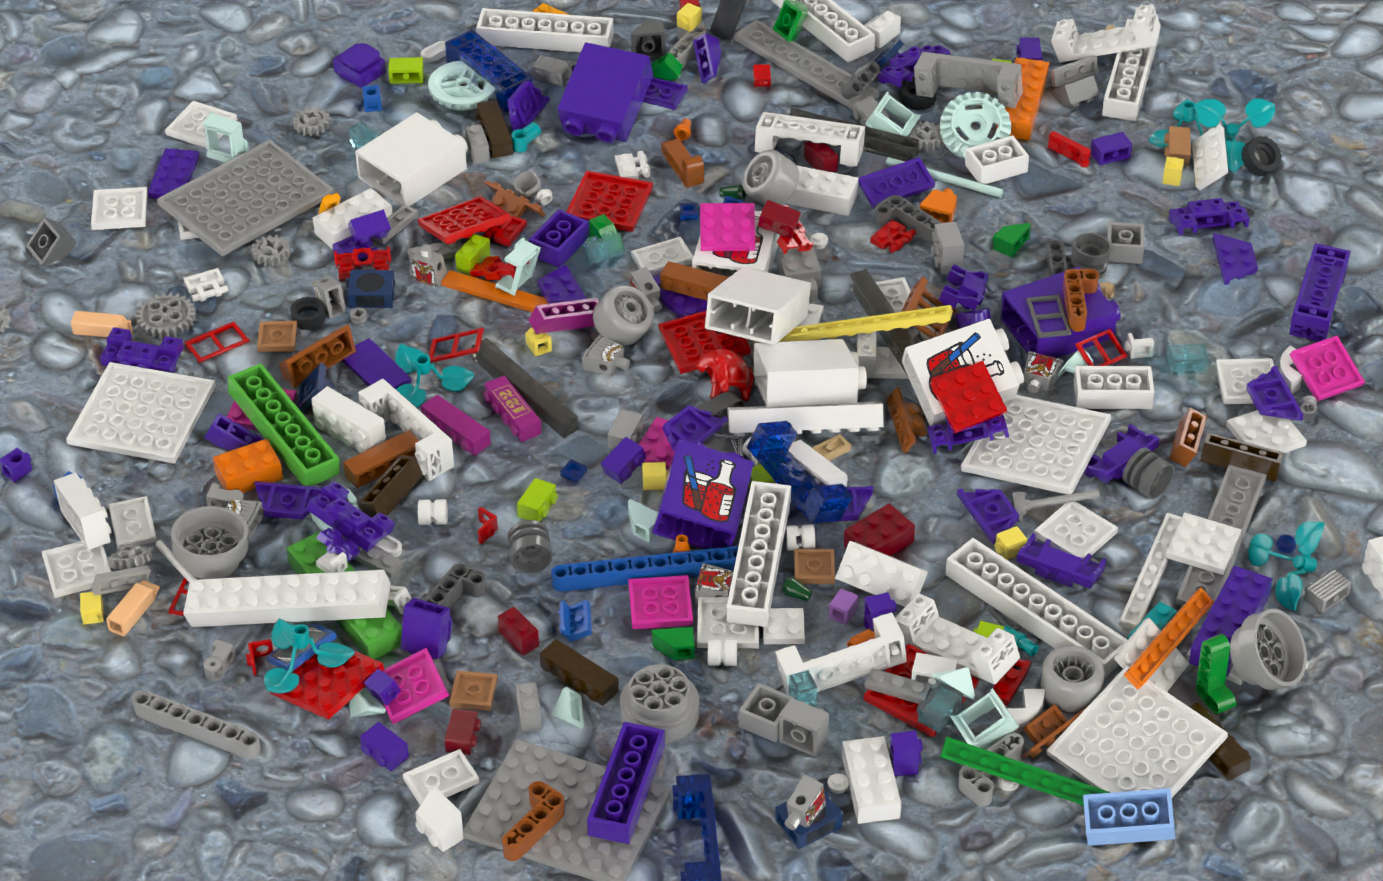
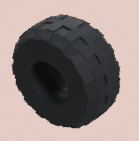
M746 0L720 1L710 28L713 36L726 41L732 39Z

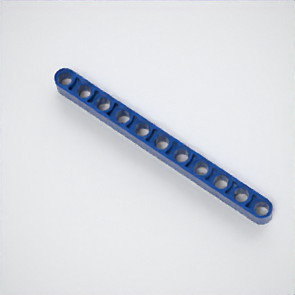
M739 546L557 565L551 571L552 587L554 590L562 592L628 585V579L685 575H688L689 578L699 577L702 563L734 572Z

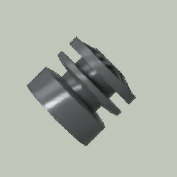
M1084 233L1078 235L1074 239L1069 269L1076 267L1094 269L1098 271L1099 279L1103 278L1107 271L1111 251L1110 242L1099 234Z
M1144 447L1135 452L1126 464L1123 471V481L1135 489L1139 488V492L1150 499H1155L1171 483L1175 468L1174 465L1163 458H1158L1157 454Z
M524 520L510 528L508 543L511 563L515 569L524 573H534L544 570L550 565L552 549L549 530L545 524L536 520Z

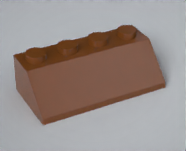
M347 324L279 363L282 377L293 388H296L319 363L326 365V369L355 353L356 349L350 326Z

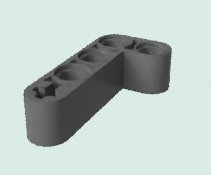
M892 195L875 207V224L877 226L883 227L891 220H894L904 225L908 230L914 229L917 236L930 244H934L932 232H934L935 224H940L941 222L898 195Z
M462 563L455 564L423 601L451 608L463 593L473 597H481L487 592L485 574Z

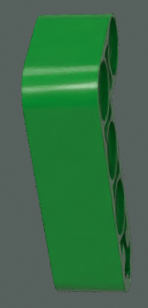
M1219 634L1202 642L1196 681L1198 696L1216 715L1236 706L1234 695L1225 685L1230 644L1224 634Z

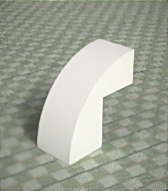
M1290 346L1281 356L1279 372L1293 394L1300 389L1303 375L1298 372L1297 367L1289 356L1292 351L1296 350Z
M1024 689L1023 708H1007L1019 726L1011 733L1023 732V728L1042 714L1045 689Z

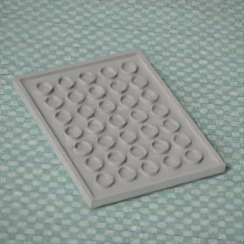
M269 139L157 199V203L223 257L321 203L326 195L335 194V189Z
M516 739L464 828L463 837L503 850V836L532 809L529 803L528 791L530 784L535 781H542L564 796L565 815L522 857L594 881H626L672 794V788L652 782L630 845L588 836L587 818L607 767Z

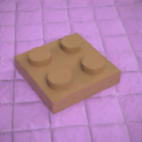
M297 321L260 322L257 343L258 352L295 351Z
M794 549L795 578L802 584H835L834 549Z
M457 671L449 701L450 707L491 711L498 675Z

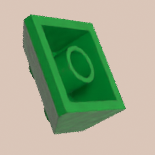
M784 0L773 30L788 42L796 40L801 32L804 19L807 17L808 8L800 2Z

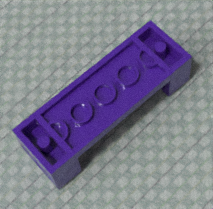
M1317 243L1314 244L1293 311L1289 335L1319 342L1327 339L1341 284H1344L1351 251Z

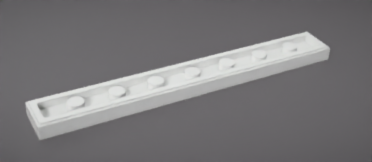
M1170 513L1166 514L1119 620L1120 627L1134 630L1144 619L1169 559L1166 558V552L1182 517Z

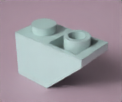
M630 499L628 501V515L633 535L650 542L656 536V534H652L657 511Z

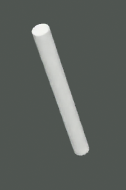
M161 540L155 543L160 552L189 583L190 580H197L195 576L184 568Z

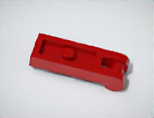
M1055 131L1049 134L1048 148L1078 162L1083 168L1089 166L1091 154L1089 148Z
M1018 659L992 688L1004 705L1008 706L1031 668V661Z

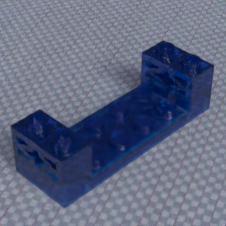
M473 29L445 42L446 62L462 61L495 88V96L499 107L505 112L509 111L507 100L522 82L528 80L532 82V77Z
M788 421L758 423L746 448L777 484L791 486V500L812 524L841 520L853 498L847 487L843 484L819 486L815 479L808 474L805 468L795 459L794 455L789 452L798 434L791 423Z
M711 775L676 776V785H672L673 811H677L678 820L700 818L702 844H704V861L684 863L685 872H680L681 881H722Z

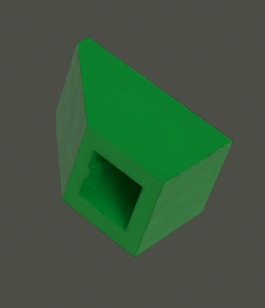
M693 627L652 630V647L673 660L695 659Z

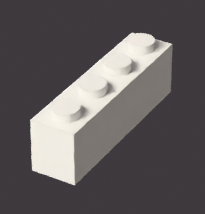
M802 440L782 447V460L787 467L826 498H831L847 491V474Z

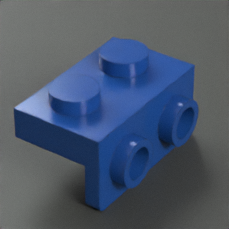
M564 600L560 601L558 614L560 617L559 630L561 635L565 636L570 643L592 635L591 604L588 600L568 606Z

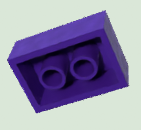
M558 209L529 238L530 243L540 247L538 259L560 268L589 238V221Z

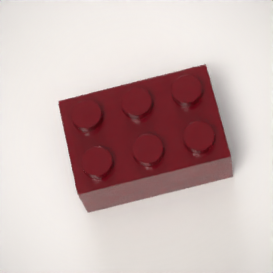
M888 503L845 529L844 547L847 549L849 541L891 556L914 542L915 524Z

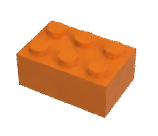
M268 439L213 457L215 473L225 490H239L244 493L255 489V481L274 483L283 480L281 463Z

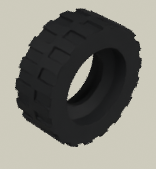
M915 76L912 77L910 82L907 80L902 81V87L899 88V101L906 108L925 110L935 104L936 92L933 98L910 93L916 91Z
M1266 136L1255 137L1242 148L1241 159L1244 166L1253 175H1258L1259 177L1267 176L1275 171L1282 161L1280 148L1272 139ZM1260 148L1266 153L1268 157L1266 164L1258 161L1255 156L1256 149Z

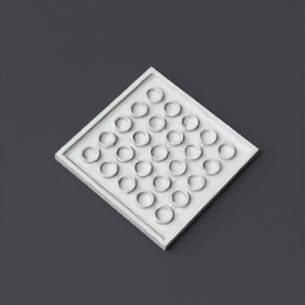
M109 362L66 438L67 444L175 464L216 386L215 380Z
M1016 395L1015 399L1004 402L1007 413L1003 415L1009 437L1005 438L1004 431L993 433V441H990L989 437L975 440L961 465V471L1067 495L1072 494L1111 421V414Z
M1126 666L1047 749V755L1091 786L1111 793L1171 788V797H1173L1226 740L1228 733L1149 680L1137 690L1123 675L1129 668Z

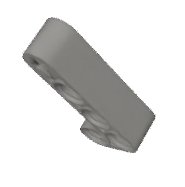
M699 24L691 32L677 27L679 41L669 52L683 65L682 69L696 55L693 40L706 33V26L703 24Z
M1010 733L987 750L1018 761L1023 754L1024 738L1018 733ZM963 766L959 772L958 787L962 793L978 806H988L992 803L994 785L991 780L996 776Z

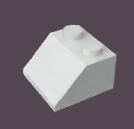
M886 11L864 25L875 34L876 47H883L900 33L901 17Z
M434 786L416 811V827L420 833H425L434 847L437 846L444 852L464 839L461 812Z

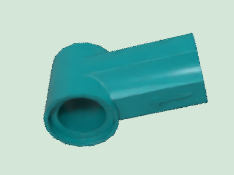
M532 122L522 130L518 129L512 132L513 151L519 153L526 151L527 144L541 134V128L537 123Z

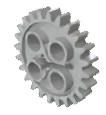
M171 292L168 296L162 293L161 297L157 294L154 299L148 297L149 302L143 301V306H138L139 310H136L135 316L137 326L141 332H145L146 336L152 334V338L159 335V339H162L163 336L170 337V335L177 337L176 333L183 334V329L189 330V326H193V321H196V311L191 300H186V296L180 298L179 294L173 296Z

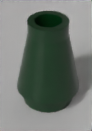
M741 184L720 187L719 190L720 198H727L738 202L746 198V193Z
M788 577L781 589L786 596L807 602L813 593L812 590L808 589L794 577Z

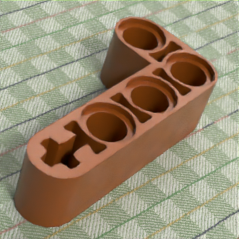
M679 138L661 143L664 157L686 188L704 183V163L700 155L692 157Z
M1069 269L1064 272L1063 294L1068 324L1072 331L1080 332L1086 327L1087 308L1084 294H1091L1097 291L1099 280L1097 270Z
M535 781L530 784L528 791L529 803L532 809L502 838L503 856L506 860L516 861L520 859L565 815L564 796L542 781Z

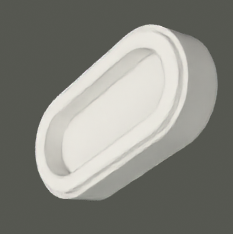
M439 41L423 49L420 54L424 62L431 63L448 55L451 52V47L448 42Z
M389 535L385 536L374 546L394 557H398L402 553L401 542Z

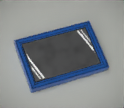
M312 622L308 625L309 637H313V642L318 650L321 644L332 642L337 638L334 631ZM310 644L304 649H297L293 670L315 654ZM293 647L275 649L266 656L268 663L288 671Z

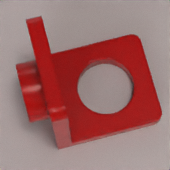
M753 65L754 87L771 86L770 65Z
M479 507V522L484 525L478 529V541L480 544H483L498 530L496 515ZM483 514L488 516V521L484 518Z
M271 639L248 643L249 654H246L247 666H252L254 676L257 675L254 658L267 656L273 652ZM262 645L268 647V649L265 651L256 650L259 646Z

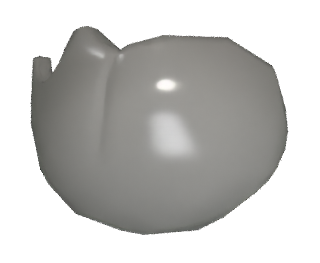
M525 171L515 177L513 186L519 195L528 198L540 191L541 181L534 171Z

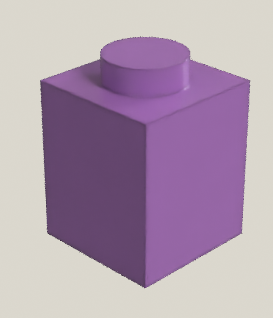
M840 589L829 604V618L847 625L858 610V595Z

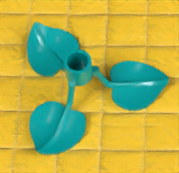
M1257 98L1249 101L1245 107V113L1248 118L1239 125L1235 123L1226 124L1224 118H1222L1226 113V108L1222 102L1215 99H1205L1194 105L1197 118L1203 126L1208 128L1216 127L1220 120L1222 121L1225 128L1224 135L1230 140L1225 141L1228 169L1233 173L1244 165L1241 159V152L1245 143L1241 141L1236 142L1235 139L1239 128L1249 120L1255 128L1264 127L1272 120L1275 114L1274 103Z
M1186 99L1173 112V117L1179 120L1177 127L1181 126L1183 120L1185 122L1195 120L1200 136H1202L1203 132L1194 108L1196 103ZM1168 130L1154 132L1148 141L1155 146L1165 148L1167 144L1164 143V135L1168 133Z
M400 343L397 349L395 363L407 374L414 370L417 371V380L415 387L411 384H404L399 386L396 391L416 408L420 407L426 399V392L423 389H418L420 376L428 374L431 369L439 379H443L442 386L452 392L464 389L475 377L473 372L459 366L445 367L442 370V375H440L434 364L430 363L429 355Z
M1307 521L1298 527L1295 542L1299 545L1298 551L1301 554L1294 558L1270 551L1273 546V540L1269 535L1257 534L1249 542L1248 558L1254 566L1261 567L1265 565L1269 554L1293 561V566L1298 571L1287 573L1286 578H1280L1275 588L1277 600L1287 609L1296 611L1297 602L1302 592V580L1298 574L1304 575L1305 572L1313 573L1316 570L1317 561L1310 554L1314 552L1320 541L1325 526L1324 522Z
M279 618L272 630V643L280 649H287L292 646L293 651L288 671L283 668H274L265 674V688L273 693H287L297 687L299 676L292 673L297 649L306 648L308 644L311 645L314 653L318 655V662L326 667H338L344 664L354 655L355 651L347 646L332 642L321 644L318 650L313 642V637H309L308 626L304 624H289Z

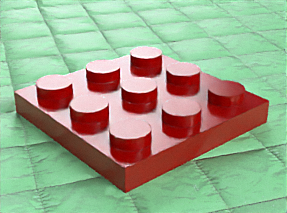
M983 361L930 382L954 434L1007 413V408Z

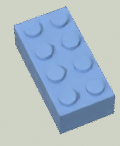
M1171 788L1083 795L1088 846L1175 839Z

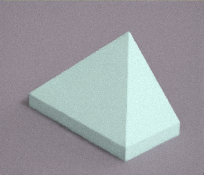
M969 667L933 673L932 677L964 697L974 698L975 694Z
M565 687L551 716L582 729L584 722L581 695Z
M363 688L350 700V718L382 714L386 711L383 705L370 695L367 688Z

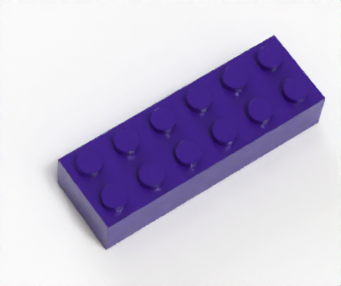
M1237 566L1233 567L1191 646L1189 664L1199 666L1201 645L1205 640L1219 634H1224L1230 644L1232 635L1242 626L1244 620L1249 615L1263 610L1270 596L1273 578ZM1230 652L1226 677L1229 676L1234 666Z
M623 722L587 818L588 836L630 845L665 748V730Z

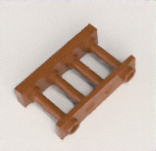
M922 276L912 287L901 312L919 310V306L922 309L933 308L923 300V297L936 307L945 305L927 291L925 286L928 280ZM952 307V311H953V312H952V317H953L957 310H955V308ZM949 321L946 323L928 324L936 330L935 333L926 326L916 325L914 327L932 339L944 334Z

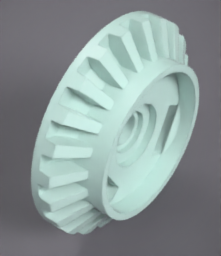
M466 60L442 65L431 74L428 81L429 93L433 96V99L439 101L441 105L458 111L476 109L477 103L492 99L498 87L497 75L489 66L480 62ZM478 84L483 87V90L478 87Z
M968 92L965 95L957 96L953 101L951 100L948 106L945 107L940 120V134L944 144L953 154L962 159L966 157L967 148L1009 137L1011 133V121L1005 106L1001 105L998 99L990 97L989 94H980V92ZM977 105L982 106V109L965 110V107ZM973 122L979 123L980 129L973 130L971 124ZM996 124L998 128L994 137L990 139L987 136L992 125ZM956 128H960V130L968 138L967 141L959 136V134L956 131Z

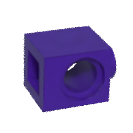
M17 447L0 458L2 473L15 482L32 471V459L27 452H23Z
M377 669L364 682L370 695L386 706L401 692L395 680L380 669Z

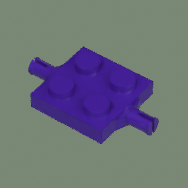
M327 528L316 537V539L327 546V552L338 555L342 552L345 553L348 562L355 559L361 552L354 541L346 537L343 538L342 533L335 528Z

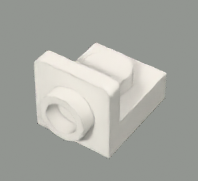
M1128 333L1127 340L1124 341V348L1126 352L1128 351L1130 359L1152 357L1154 341L1153 338L1134 340L1132 333Z
M327 552L316 560L317 567L325 573L343 572L348 568L347 557L343 552L339 555Z
M390 586L387 605L395 606L399 614L404 613V605L412 599L406 587Z

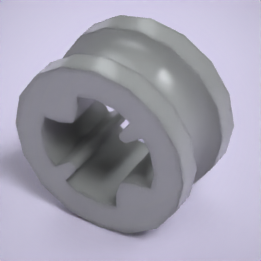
M354 308L350 311L352 324L362 325L366 323L365 309Z
M1307 395L1300 399L1299 403L1302 413L1312 414L1316 412L1317 400L1315 397Z

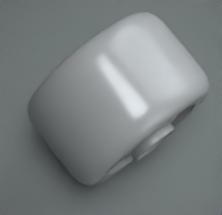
M765 150L757 154L750 161L743 175V189L745 193L763 206H765L767 200L783 205L793 195L799 182V170L796 164L775 150Z
M619 285L611 288L596 304L593 311L594 325L599 334L621 346H628L637 342L651 327L654 319V311L649 299L640 290L628 285Z
M1075 645L1056 648L1047 655L1042 666L1040 687L1045 689V700L1051 706L1055 704L1060 711L1069 713L1082 711L1103 691L1104 665L1101 659L1087 648Z

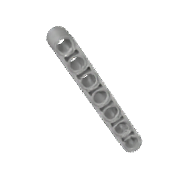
M145 690L136 692L132 697L135 714L142 719L246 759L257 758L261 753L258 735L253 731Z

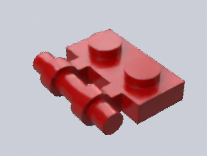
M511 215L510 220L506 221L505 224L490 227L489 230L485 231L483 237L488 239L494 237V242L510 247L527 227V220Z
M891 220L870 237V243L882 250L889 247L888 250L894 253L903 248L905 243H909L913 236L916 235L914 229L906 231L904 225Z

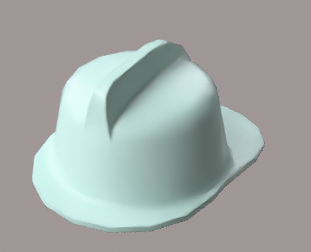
M1085 350L1086 354L1093 363V359L1090 357V354ZM1079 351L1066 362L1059 372L1058 378L1065 372L1074 374L1075 366H1088Z

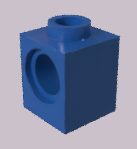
M379 85L362 86L365 112L382 111Z

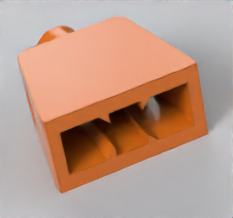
M949 188L944 189V191L935 189L920 204V209L941 223L953 222L957 206V196Z

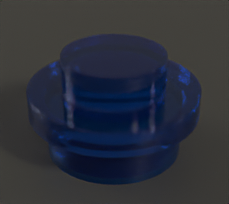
M1284 534L1277 539L1276 547L1281 552L1290 553L1296 549V542L1294 537Z

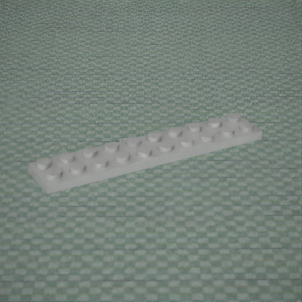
M755 20L734 34L735 41L854 110V102L872 96L874 99L879 97V91L868 85L862 93L851 99H845L841 94V87L852 76L851 74L798 43L786 41L775 30L758 20Z
M1228 465L1208 520L1242 529L1240 538L1224 575L1189 565L1176 598V604L1183 606L1200 587L1215 602L1234 566L1267 474Z

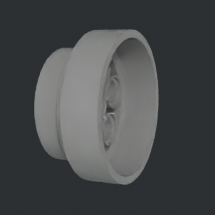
M207 506L190 510L175 521L171 530L172 551L175 558L190 574L197 578L219 579L231 574L248 551L247 524L239 514L227 508Z
M1268 609L1251 614L1232 635L1230 642L1231 659L1237 673L1247 683L1259 685L1267 690H1277L1295 685L1303 677L1307 664L1305 642L1297 624L1285 612L1279 609Z
M663 664L644 667L633 675L621 692L622 724L623 722L663 729L665 730V743L680 740L687 736L698 722L699 695L697 689L684 673L675 667Z

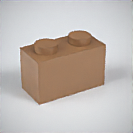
M1169 126L1168 133L1164 135V143L1167 144L1164 149V157L1184 159V165L1188 166L1191 156L1190 128Z

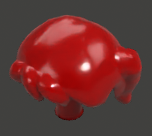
M722 348L711 350L697 360V370L700 373L707 370L711 377L712 389L709 396L710 399L728 392L729 386H736L741 392L742 399L745 402L750 400L754 374L752 368L747 366L745 360L739 354Z

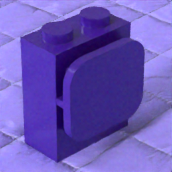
M357 43L333 58L334 72L360 88L370 84L386 73L385 59L380 57L378 50L365 43Z
M412 598L404 605L401 649L415 654L427 648L431 658L438 660L446 652L447 643L451 639L452 619L450 617V608Z

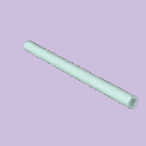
M888 157L886 166L891 167L904 161ZM926 168L932 179L995 197H1002L1003 189Z

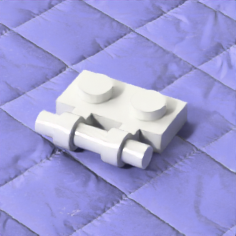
M638 151L637 157H633L632 153L615 155V163L620 177L636 180L641 175L645 178L650 177V166L647 164L648 159L643 151Z
M218 268L183 278L189 294L197 293L191 295L193 302L199 300L200 302L206 301V298L219 297L223 293L228 292L227 285H224V279Z

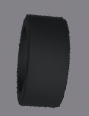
M302 297L292 303L290 307L292 321H297V328L313 330L320 327L326 320L324 303L316 297ZM307 310L317 312L315 315L307 317L299 315Z

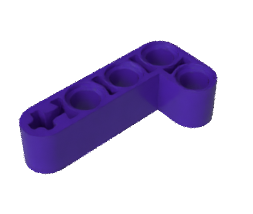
M989 308L955 314L958 329L987 319L991 320Z

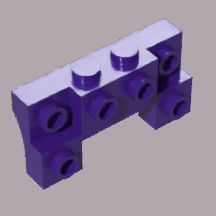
M926 45L921 49L916 46L911 47L889 60L890 66L885 67L877 75L878 82L882 84L891 83L900 88L902 87L901 80L912 81V77L915 76L914 67L922 52L950 55V50L940 45L934 47Z
M1222 198L1188 202L1185 208L1170 209L1169 220L1175 225L1179 235H1183L1184 228H1191L1193 233H1197V228L1226 225L1227 221L1231 229L1235 228V222H1243L1244 227L1249 226L1250 218L1245 207H1241L1238 201L1224 203Z
M953 264L946 280L954 286H959V288L956 290L945 285L940 294L939 301L943 305H951L953 308L960 303L962 307L975 311L976 307L981 305L985 297L984 295L987 291L985 285L989 274L983 271H969Z
M112 328L106 339L107 346L100 356L102 365L108 366L109 362L169 373L175 372L178 358L184 349L183 339L165 336L160 346L131 341V330Z
M1003 414L955 434L946 417V423L927 427L934 454H937L936 446L947 444L948 450H952V445L988 437L990 441H993V433L1004 431L1005 438L1009 437Z
M1130 424L1125 434L1121 431L1117 433L1118 444L1103 453L1102 459L1093 453L1083 474L1090 479L1095 476L1105 484L1114 477L1119 480L1123 477L1126 464L1135 452L1144 447L1151 451L1159 447L1160 439L1154 434L1142 432Z
M334 481L323 487L321 494L309 500L306 510L330 527L339 530L343 536L354 541L366 552L373 549L381 539L392 533L395 522L382 513H378L371 518L347 502L350 491L341 484Z
M1032 533L1027 543L1021 547L1017 554V562L1034 568L1035 575L1071 588L1076 583L1091 589L1095 581L1099 580L1106 567V559L1104 558L1099 564L1091 561V554L1088 553L1082 562V558L1050 547V539H1047L1044 544L1035 541L1036 534Z

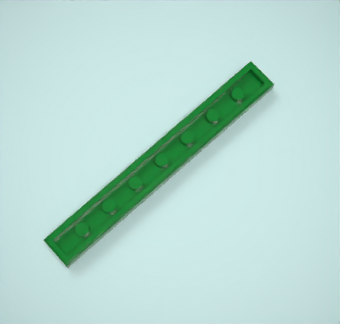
M946 737L940 757L1083 806V795L1111 793L950 737Z

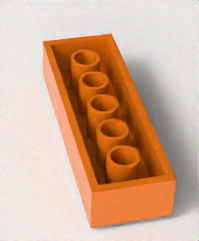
M1016 57L1015 63L1021 64L1023 93L1015 108L1005 107V110L1009 113L1011 121L1010 136H1014L1015 139L1030 141L1048 80L1049 62Z

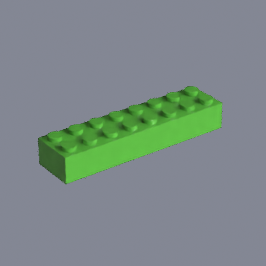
M261 363L228 376V393L263 437L268 439L272 448L303 486H314L339 475L338 456Z
M321 531L286 548L289 565L297 574L325 573L316 565V560L327 553V546L316 539ZM347 562L348 568L343 572L355 571ZM388 609L386 610V616L382 618L336 620L365 656L377 659L401 646L402 626Z

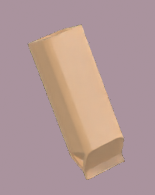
M75 311L71 320L72 331L76 335L108 337L113 327L131 330V335H133L131 321L126 320L123 315Z
M142 580L141 583H135L106 618L108 630L125 637L153 603L160 586Z

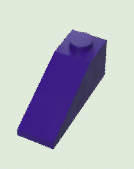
M706 33L693 40L700 78L703 84L716 76L721 57L719 40Z
M218 413L204 436L206 440L220 448L229 450L264 440V438Z

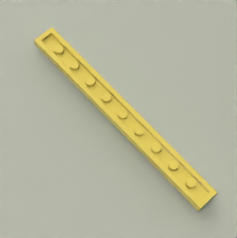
M951 305L798 326L779 342L812 341L822 338L833 339L844 335L854 336L858 333L870 334L880 330L890 331L894 328L905 329L916 325L926 326L930 323H946L951 321L953 311Z

